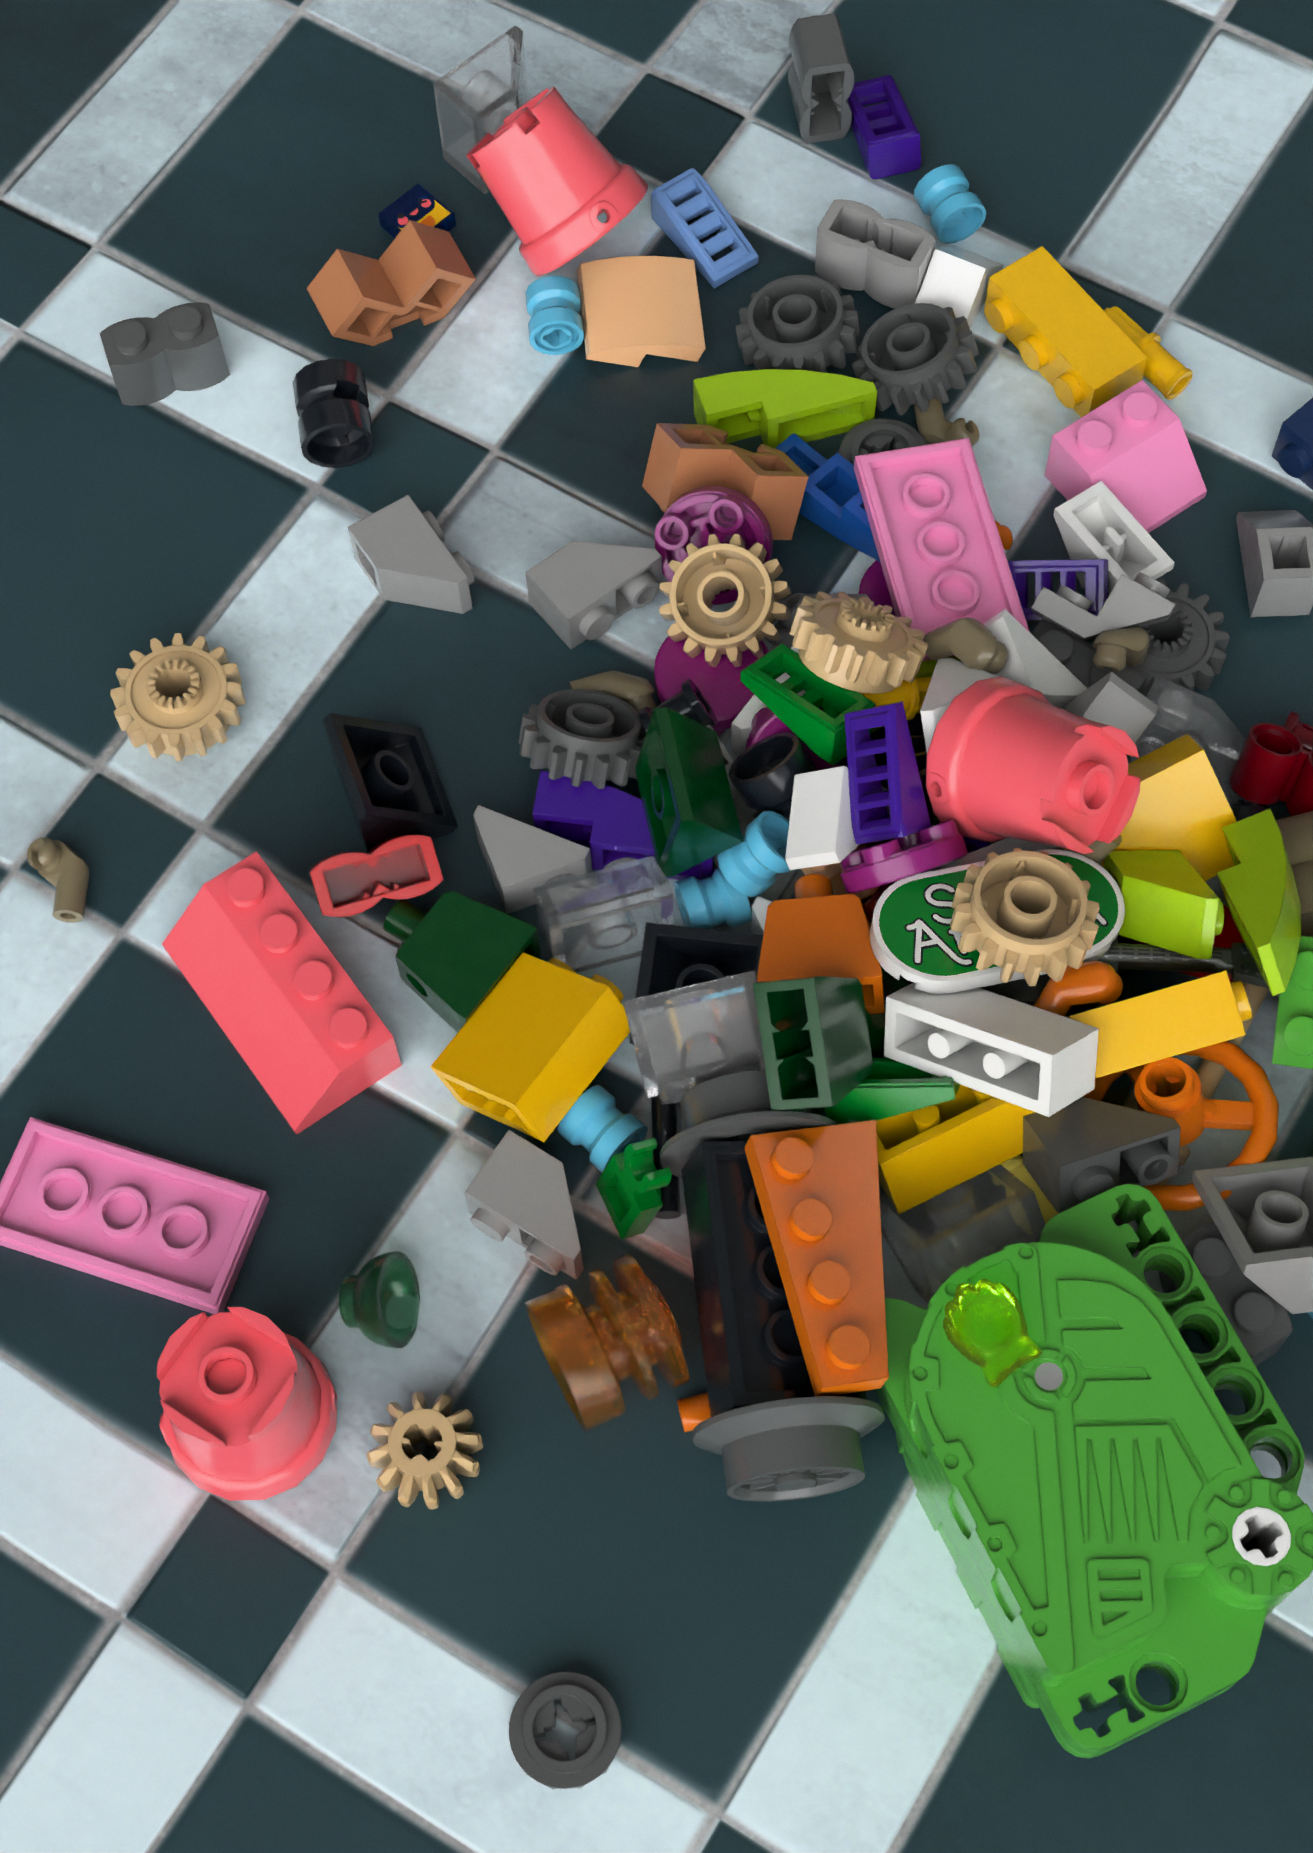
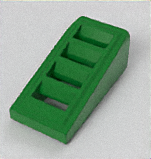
M783 643L741 671L740 681L814 753L831 765H835L847 756L844 714L876 706L874 702L860 693L836 686L811 672L803 664L799 654ZM784 673L790 676V678L782 683L775 680ZM802 690L806 692L802 696L798 695V693Z
M872 1058V1072L837 1105L825 1107L826 1117L838 1124L870 1120L877 1121L954 1100L960 1084L953 1081L952 1077L943 1076L941 1078L890 1058Z

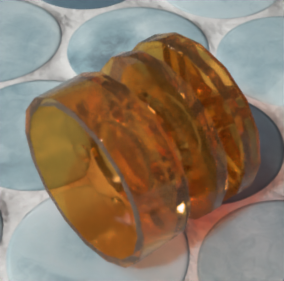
M630 1254L613 1260V1269L621 1290L617 1293L602 1270L596 1268L589 1272L590 1289L595 1303L584 1308L576 1294L566 1284L525 1302L531 1325L550 1369L572 1413L585 1432L625 1414V1400L620 1381L630 1377L637 1389L651 1401L659 1397L658 1385L651 1366L656 1364L668 1385L673 1389L688 1383L690 1379L683 1356L681 1334L672 1312L656 1284L649 1280L637 1261Z

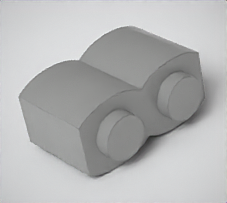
M834 200L817 227L815 272L830 284L837 282L840 284V288L855 291L865 290L877 302L894 309L915 304L935 249L936 239L927 230L914 223L899 219H884L876 210L865 204L851 200Z

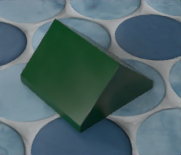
M668 707L654 708L635 766V772L660 878L673 877L744 841L717 732Z

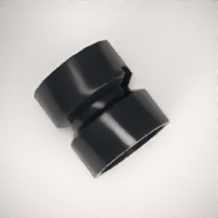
M339 359L319 360L304 366L296 373L293 380L303 456L310 463L328 468L347 467L363 461L372 453L375 446L371 415L368 410L369 400L364 372L358 365Z
M784 732L766 737L746 749L731 765L728 776L746 806L756 810L753 814L754 818L758 817L763 811H773L789 820L794 775L815 771V765L798 736L794 733Z

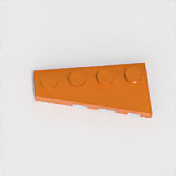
M876 1120L751 1135L744 1149L815 1397L836 1396L880 1389L889 1378Z

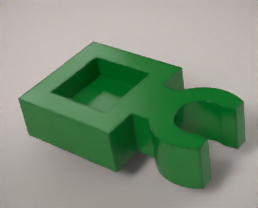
M655 1137L629 1144L624 1152L613 1155L595 1184L621 1240L644 1233L663 1206L660 1188L669 1185L672 1172L669 1167L660 1170L655 1168L653 1151L658 1145Z

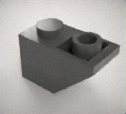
M1081 1097L1050 1117L1036 1112L1023 1116V1165L1059 1214L1119 1185L1135 1184L1143 1187L1178 1175L1181 1127L1173 1118Z

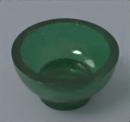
M399 1251L384 1253L368 1261L358 1275H348L343 1280L339 1293L340 1314L346 1326L349 1328H359L365 1337L380 1346L403 1348L411 1341L416 1331L420 1306V1291L416 1271L412 1262L404 1253Z

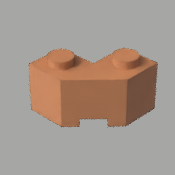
M409 220L378 260L337 249L308 285L307 290L333 337L375 346L393 339L391 329L418 318L421 319L424 326L443 319L476 278L450 232Z
M656 424L642 487L656 501L663 512H666L676 499L693 489L704 486L727 487L744 494L760 508L769 523L773 540H792L808 476L783 451L764 444L758 447L756 453L726 443L729 432L710 425Z

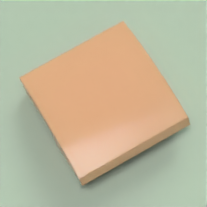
M626 256L580 263L577 269L586 360L639 367L646 354L694 362L699 361L706 347L695 262L693 259L666 256Z

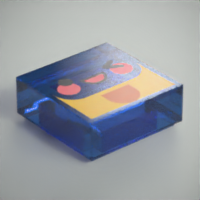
M416 184L378 214L380 226L394 238H396L397 234L405 227L409 220L448 232L456 226L455 213L419 184Z

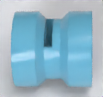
M954 164L943 165L933 169L918 182L914 189L916 202L924 214L931 216L930 225L939 240L946 244L957 243L974 234L982 226L987 212L977 194L968 192L969 182L961 168Z
M557 275L545 276L535 280L528 286L525 292L527 313L531 316L528 323L530 345L536 351L548 355H561L574 351L581 346L584 340L583 321L578 314L581 309L579 286L575 281Z
M763 811L747 825L745 835H742L744 842L718 854L719 868L725 879L733 888L750 897L760 896L776 882L777 873H787L790 871L785 860L789 820L781 814L773 811Z
M720 868L715 869L712 876L706 879L699 880L691 876L674 882L675 896L685 927L713 930L715 926L727 924L733 928L752 922L748 896L733 888L725 879Z
M601 1085L593 1086L584 1092L560 1121L557 1128L558 1133L571 1145H582L589 1152L590 1162L601 1173L613 1155L624 1152L629 1144L644 1140L648 1132V1127L635 1115L623 1114L618 1110L615 1097Z

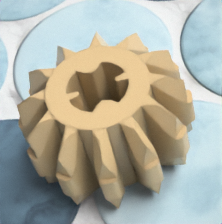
M416 1391L412 1394V1411L405 1413L396 1402H390L387 1406V1411L395 1423L393 1426L383 1423L373 1424L370 1430L371 1435L382 1445L367 1453V1460L371 1467L384 1468L376 1479L379 1488L383 1492L400 1486L398 1489V1501L400 1505L410 1507L419 1491H423L425 1503L428 1509L432 1510L439 1507L440 1500L437 1490L446 1487L450 1495L455 1499H459L464 1495L463 1487L456 1477L457 1474L467 1477H477L479 1475V1463L468 1455L483 1448V1440L479 1433L467 1432L474 1422L472 1413L468 1409L459 1410L451 1415L453 1403L449 1395L441 1394L436 1399L432 1409H428L423 1392ZM423 1440L429 1446L435 1445L438 1454L435 1458L428 1461L421 1454L416 1456L413 1446Z

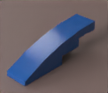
M795 433L790 435L775 449L783 451L808 476L799 514L840 541L880 562L854 472V465L838 452L827 460Z

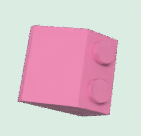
M1143 380L1052 436L1044 476L1066 500H1070L1102 481L1148 533L1206 496L1207 489L1180 418Z

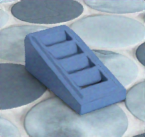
M690 168L652 191V219L687 259L694 260L695 268L714 289L759 263V256L711 187L695 168ZM699 215L702 216L701 219L695 221L694 223L690 225L687 224V222L694 219L695 217ZM713 232L717 233L714 237L700 243V240ZM728 246L732 250V252L716 261H713L711 256Z

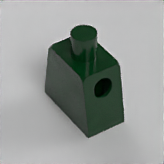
M454 891L443 893L427 914L402 899L392 907L383 924L384 931L403 943L395 956L401 979L457 1033L522 953L536 958L541 954L536 927Z
M815 976L753 983L771 1111L833 1107L872 1072L873 1061L868 1033L871 1028V1017L865 1008L862 985L859 979Z

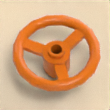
M1229 1041L1179 1055L1198 1056L1222 1065L1243 1084L1250 1102L1204 1099L1200 1078L1196 1071L1188 1064L1173 1057L1095 1078L1094 1090L1082 1096L1102 1101L1112 1083L1124 1073H1127L1135 1084L1134 1091L1138 1110L1173 1118L1181 1127L1179 1147L1195 1141L1205 1128L1251 1131L1238 1157L1226 1167L1265 1162L1277 1141L1279 1103L1267 1074L1237 1044ZM1193 1183L1186 1185L1153 1184L1143 1186L1158 1199L1164 1211H1191L1205 1206ZM1224 1190L1220 1193L1223 1200L1232 1194L1231 1190Z

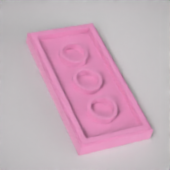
M969 438L855 456L854 472L896 617H909L912 620L910 628L922 630L925 636L932 630L964 617L974 618L983 624L1006 609L1029 631ZM925 653L923 661L932 660Z
M30 1117L0 1182V1245L216 1314L224 1312L270 1198L267 1191Z

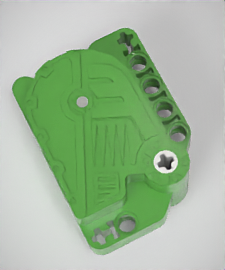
M1123 1184L1055 1215L1047 1221L1038 1242L1016 1243L1004 1246L1002 1251L986 1256L967 1268L962 1266L939 1287L930 1299L927 1309L899 1299L885 1298L889 1378L880 1389H874L896 1431L899 1454H903L906 1467L917 1489L916 1496L935 1531H939L957 1565L956 1573L975 1609H980L999 1646L997 1651L1021 1698L1029 1707L1041 1708L1061 1746L1076 1757L1090 1759L1101 1756L1226 1692L1249 1673L1255 1661L1266 1616L1310 1576L1313 1570V1513L1308 1504H1305L1297 1495L1304 1468L1305 1454L1288 1420L1161 1204L1151 1191L1140 1185ZM1118 1215L1119 1218L1127 1224L1117 1226L1114 1220ZM1135 1220L1138 1224L1136 1232L1128 1224L1129 1222ZM1137 1248L1140 1253L1137 1257H1133V1254ZM1152 1270L1164 1272L1174 1281L1176 1291L1171 1293L1157 1292L1148 1285L1144 1273ZM1192 1329L1202 1333L1209 1342L1210 1352L1199 1354L1190 1351L1179 1331ZM1227 1389L1237 1393L1244 1402L1245 1414L1237 1416L1226 1413L1214 1391ZM1262 1450L1272 1454L1279 1461L1281 1477L1275 1479L1264 1477L1251 1457V1452ZM1144 1670L1155 1671L1164 1677L1170 1688L1168 1704L1162 1706L1152 1705L1142 1698L1136 1686L1138 1672ZM1117 1697L1121 1710L1112 1714L1100 1726L1098 1735L1092 1728H1085L1080 1731L1075 1725L1074 1719L1082 1711L1081 1703L1084 1709L1091 1713L1109 1705Z

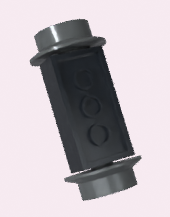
M766 1071L734 1073L707 1080L692 1087L682 1096L680 1106L683 1131L670 1138L660 1150L662 1167H669L672 1175L683 1180L711 1418L701 1422L693 1429V1443L700 1449L722 1455L727 1495L734 1499L753 1502L789 1501L842 1491L864 1480L865 1471L860 1438L875 1430L884 1422V1409L878 1403L867 1400L866 1391L815 1397L744 1149L751 1135L838 1125V1123L827 1117L814 1114L813 1108L771 1111Z

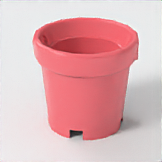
M554 86L550 90L548 88L543 90L503 120V125L492 135L488 132L466 155L521 240L519 252L531 272L536 276H542L556 270L592 246L624 219L644 198L648 190V184L630 165L618 163L568 106ZM603 212L607 215L605 223H601L597 219Z
M998 676L973 683L952 700L938 721L927 752L926 789L934 815L941 823L954 819L958 832L962 833L963 837L984 842H996L1006 838H1013L1088 854L1094 851L1087 846H1090L1096 840L1110 844L1120 835L1131 818L1140 793L1141 778L1128 774L1126 755L1139 758L1137 746L1126 731L1086 719L1051 705L1040 691L1003 676Z
M227 1307L230 1312H219L209 1317L205 1312L189 1318L169 1337L157 1362V1378L160 1381V1402L163 1407L159 1426L167 1445L170 1447L175 1464L198 1488L230 1501L266 1500L298 1486L322 1462L336 1432L337 1394L325 1364L302 1341L282 1332L265 1315L244 1307Z

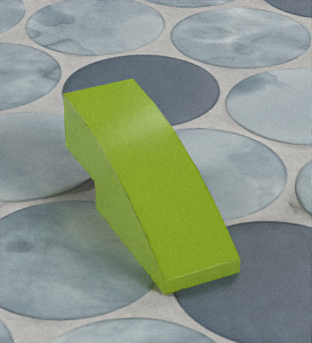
M762 369L729 372L693 379L694 416L699 425H710L729 432L726 443L761 435L764 445L776 448L793 433L807 443L849 432L855 426L875 419L877 390L874 382L839 374L808 370Z
M1267 809L1222 827L1234 866L1217 872L1232 920L1272 996L1286 991L1296 964L1301 938V903L1296 879L1281 831L1271 809Z

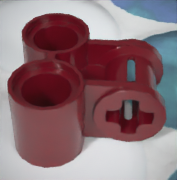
M1294 711L1290 712L1284 726L1273 723H1259L1252 726L1229 778L1232 790L1242 798L1257 804L1270 805L1277 803L1279 800L1286 802V808L1291 816L1313 811V726L1300 721V714Z

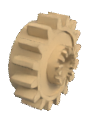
M715 534L709 535L708 546L698 549L692 543L688 544L686 549L689 556L682 563L671 560L669 563L670 568L675 573L672 582L660 583L659 589L665 596L669 597L670 603L659 607V614L665 620H676L666 632L674 642L687 638L683 651L692 659L704 649L705 661L711 667L718 665L722 654H727L734 667H739L742 663V652L750 649L757 658H761L764 656L759 642L764 637L777 642L781 638V635L773 625L775 619H790L791 615L789 609L778 602V599L785 598L791 594L788 583L786 581H773L783 572L781 565L777 559L762 564L767 554L764 546L757 542L749 550H746L745 542L739 534H734L729 544H721ZM735 589L738 592L737 602L731 609L725 612L711 610L712 601H714L715 595H718L720 591Z
M822 591L817 593L816 599L805 596L802 604L798 605L789 632L790 635L794 636L793 647L799 649L801 661L811 672L841 688L870 694L892 691L900 687L903 680L912 683L919 672L928 643L922 641L924 637L922 630L910 628L912 620L909 617H895L891 614L892 607L888 605L881 606L880 604L875 607L873 606L874 602L870 601L868 597L863 596L857 601L855 598H850L845 592H838L837 598H833Z
M175 633L172 645L163 647L157 638H153L150 640L152 650L150 654L145 656L141 652L133 650L129 654L134 668L132 670L118 668L116 671L121 687L111 689L110 695L116 707V710L113 712L121 731L126 730L129 740L135 748L146 743L151 757L156 759L162 753L173 755L176 761H182L184 756L196 753L201 757L207 755L208 748L217 742L224 744L227 741L225 733L230 725L239 726L241 722L237 706L246 704V698L241 686L242 680L236 663H229L226 651L222 646L210 652L206 638L203 636H199L192 646L185 645L181 633Z
M1013 848V852L999 856L995 852L989 853L983 868L974 864L968 867L964 883H958L951 906L954 908L950 928L953 931L962 932L958 945L961 953L975 950L980 953L976 965L978 970L983 971L992 964L1001 967V982L1008 983L1013 977L1014 972L1024 974L1028 986H1036L1040 972L1045 971L1050 978L1058 982L1062 980L1067 965L1075 969H1079L1082 966L1086 952L1091 950L1099 928L1095 924L1100 909L1099 903L1087 899L1091 887L1088 880L1081 881L1072 870L1073 866L1068 862L1064 864L1044 851L1039 853L1022 851L1021 848Z

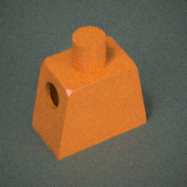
M809 874L799 878L794 885L795 899L775 900L767 907L757 982L815 976L857 978L862 985L864 1004L869 1014L885 1013L881 965L872 951L870 929L860 898L854 894L833 895L832 881L824 875Z

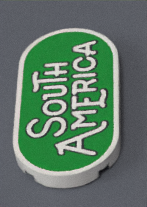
M1058 849L1034 851L1039 853L1041 851L1047 852L1049 856L1060 860L1064 864L1068 862L1073 866L1072 870L1081 881L1088 880L1091 887L1087 899L1099 903L1100 909L1095 920V924L1099 928L1092 948L1087 950L1083 962L1099 960L1110 949L1123 924L1125 904L1118 884L1102 866L1078 853ZM981 861V862H976V863H971V864H974V865H976V866H979V867L983 868V866L985 865V862H986V861ZM971 864L919 873L901 879L889 886L878 899L870 927V944L879 964L897 980H899L901 975L906 980L916 983L915 989L932 994L957 993L1005 983L1001 982L1000 979L1001 967L992 964L983 971L978 970L976 965L980 953L977 950L961 953L958 945L962 932L953 931L950 928L954 908L951 906L958 883H964L967 869ZM1045 971L1040 972V975L1047 974ZM1014 972L1010 981L1025 979L1024 974Z

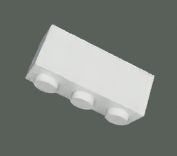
M913 982L886 996L884 1057L941 1078L943 1076L952 1077L953 1081L960 1085L1047 1117L1094 1090L1099 1028L981 988L950 994H932L915 989L916 983Z

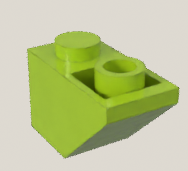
M1179 850L1112 851L1104 859L1103 868L1118 884L1125 904L1124 920L1118 935L1196 959L1212 958L1214 935H1220L1224 925L1223 903L1220 897L1213 892L1200 873L1193 868Z

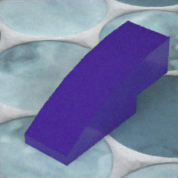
M540 770L533 808L534 827L582 846L590 847L592 870L660 878L642 799L605 785L604 789H598L593 785L592 781H583L579 787L572 786L571 778L562 776L559 779L552 780L548 778L549 772ZM714 856L673 877L666 878L675 880L691 876L699 880L709 878L714 872Z

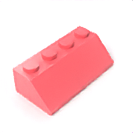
M257 851L205 883L162 943L168 955L296 1135L402 1066L393 1035Z

